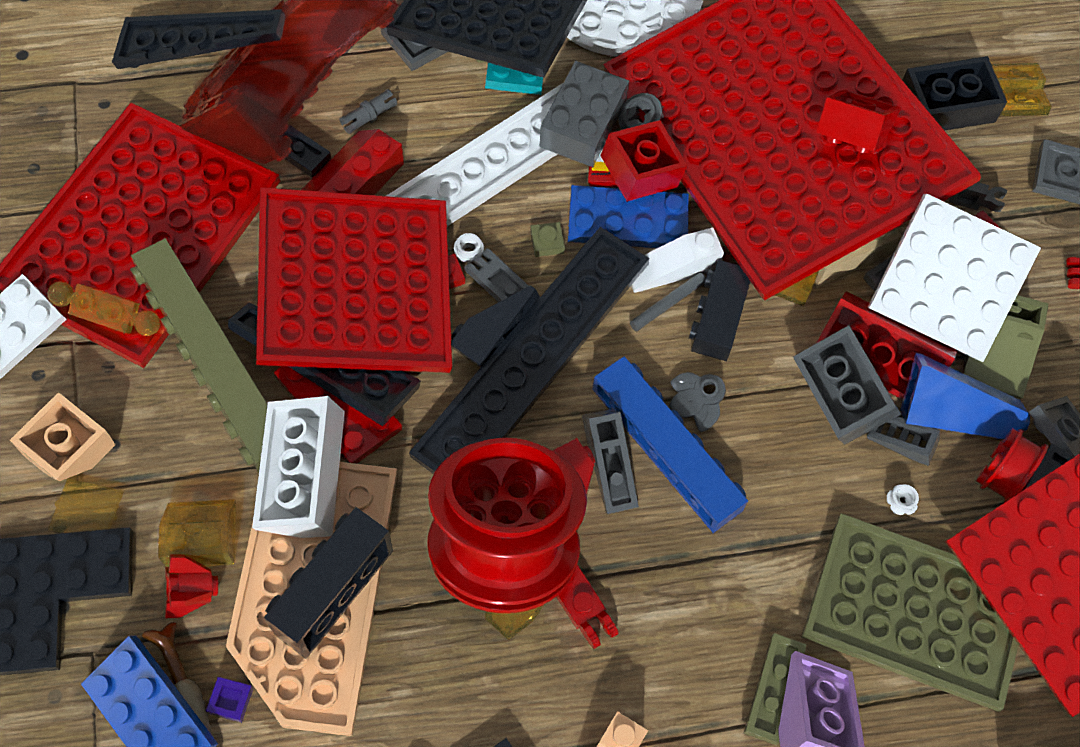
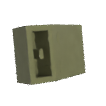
M1017 295L985 360L981 362L965 354L962 373L1008 395L1022 399L1044 333L1049 304Z

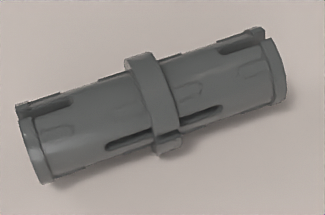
M387 89L369 102L367 100L361 102L359 108L340 117L341 125L353 120V123L346 126L344 130L351 134L369 121L373 123L378 119L377 116L397 106L396 98L384 103V100L393 96V93Z

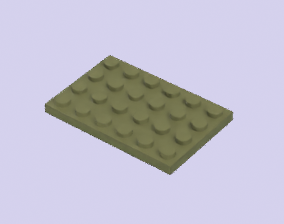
M842 513L837 517L801 637L997 712L1002 711L1019 644L956 556Z

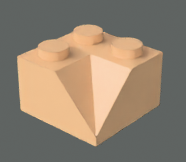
M59 392L10 439L11 443L24 457L57 481H62L93 469L116 445L103 427Z

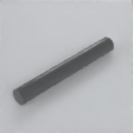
M701 272L693 276L630 321L632 329L636 332L702 286L706 281V277Z

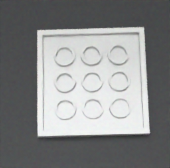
M923 194L867 308L983 362L1041 248L929 194Z

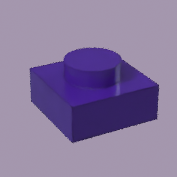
M218 677L206 712L242 723L254 688L251 685Z

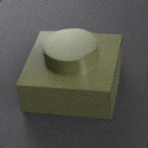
M560 222L530 226L535 257L564 254L565 246Z

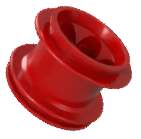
M494 438L467 445L452 453L439 465L429 485V507L434 519L428 532L427 546L432 569L444 589L466 605L494 613L528 611L540 607L558 596L569 583L579 560L580 539L577 529L584 519L587 506L585 486L575 468L556 452L537 443L517 438Z

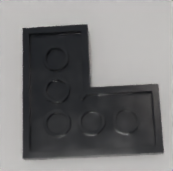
M130 527L0 539V676L60 670L63 602L132 596L133 531Z

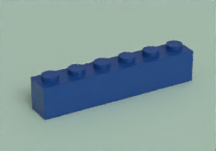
M625 356L594 377L592 390L608 409H615L621 412L623 427L711 532L715 533L743 512L748 503L744 489L737 482H732L728 478L721 462L714 457H710L704 450V444L701 439L686 429L679 413L673 409L670 410L663 402V396L660 391L654 386L650 387L644 380L640 368L635 363L631 364Z

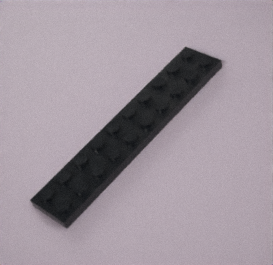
M599 227L410 450V457L434 474L447 457L467 445L488 439L507 438L649 265L650 258L602 227Z

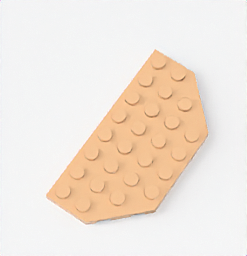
M340 462L333 533L335 532L334 527L341 516L345 513L350 514L355 507L388 530L398 474L396 468ZM251 527L226 647L283 728L353 736L382 566L308 658L305 659L273 634L264 619V616L267 614L265 610L275 596H282L289 588V580L296 570L300 567L305 568L313 559L312 553L316 546L322 540L328 541L331 536L298 538L259 531Z

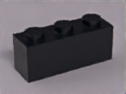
M718 260L715 271L709 269L704 287L709 288L707 296L701 295L696 313H700L702 316L700 322H693L688 338L694 340L692 352L727 362L751 282L739 265Z

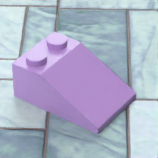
M797 651L791 654L779 725L780 747H865L853 672Z

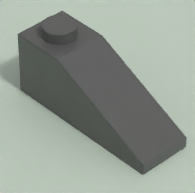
M608 409L582 415L587 444L595 458L594 470L606 513L611 514L639 507L621 412L615 409Z

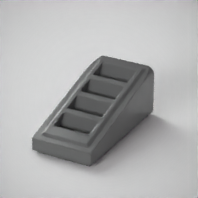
M899 416L886 422L890 425L886 435L881 434L884 424L869 431L867 439L927 466L930 465L940 440L939 429L906 424L904 418ZM897 428L902 430L899 439L893 438ZM909 434L914 436L911 444L906 442ZM921 440L927 442L924 448L919 447Z

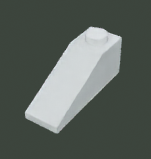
M714 228L683 235L645 254V256L650 258L649 265L631 285L633 292L692 278L699 272L707 274L709 269L715 271L718 260L722 261L724 252Z

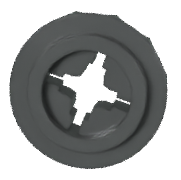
M640 93L634 95L623 104L618 117L619 125L624 130L658 121L664 118L662 113L663 106L658 98L652 94ZM639 109L646 114L644 116V123L638 120L640 118Z

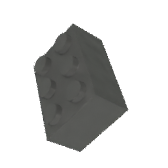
M575 60L540 127L539 147L594 167L607 137L619 117V112L626 102L629 80Z
M849 325L793 356L837 438L844 445L901 415Z

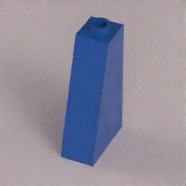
M916 353L900 409L906 424L1005 439L1012 428L1015 430L1022 429L1023 431L1028 429L1030 415L1021 400L925 355Z

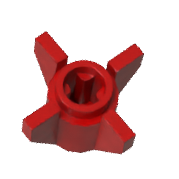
M170 554L169 567H165L167 597L165 619L181 618L205 604H210L212 596H217L218 576H212L210 568L185 554Z

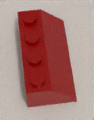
M380 129L358 131L301 190L375 195L404 165L402 144Z
M848 291L841 297L816 342L824 340L849 325L888 392L902 400L916 353L925 355L948 367L952 365L957 350L867 308L869 302Z

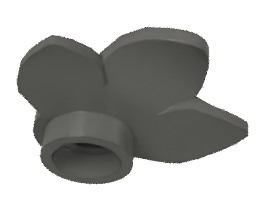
M686 372L679 374L670 381L672 387L678 393L673 397L669 409L677 411L681 418L694 416L696 426L700 432L711 428L720 417L719 403L726 394L723 380L713 374H706L700 377L694 373ZM706 385H714L716 387L715 392L712 394L705 393L704 388Z

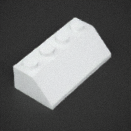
M329 396L268 402L253 529L298 538L333 535L345 411Z

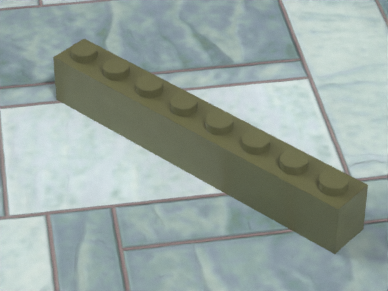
M166 238L132 254L131 257L135 267L130 270L139 286L142 284L146 285L149 292L145 295L154 311L157 309L161 310L164 317L160 320L169 336L172 334L176 335L179 340L176 347L184 361L190 359L195 368L191 372L200 387L206 385L211 393L207 396L211 407L215 413L219 411L223 413L226 421L222 422L225 430L231 439L237 437L242 447L238 450L247 466L253 464L259 473L267 413L266 401Z

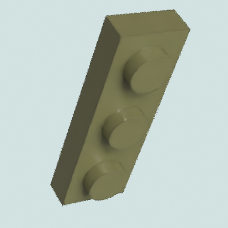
M773 633L744 734L774 745L780 743L779 725L791 654L795 651L804 654L807 644Z

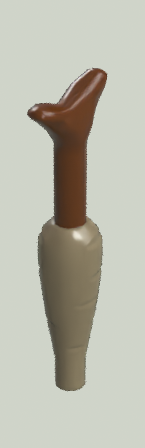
M170 622L161 631H145L142 637L161 650L175 684L174 686L212 735L205 702L199 685L187 678L175 648L177 623Z

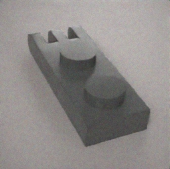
M488 248L482 252L483 257L488 262L479 255L473 259L474 264L479 270L471 263L464 266L465 271L497 302L529 286Z

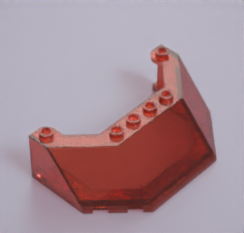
M281 0L271 9H282L286 16L281 40L230 49L183 103L185 109L182 111L181 118L183 120L180 122V127L189 133L265 165L274 160L282 161L292 150L289 147L292 143L289 136L286 135L280 138V135L289 128L287 123L289 119L294 118L304 109L302 103L318 91L317 84L330 76L333 72L331 67L336 60L368 32L377 27L381 29L387 27L394 20L392 14L399 5L395 0H287L286 2Z

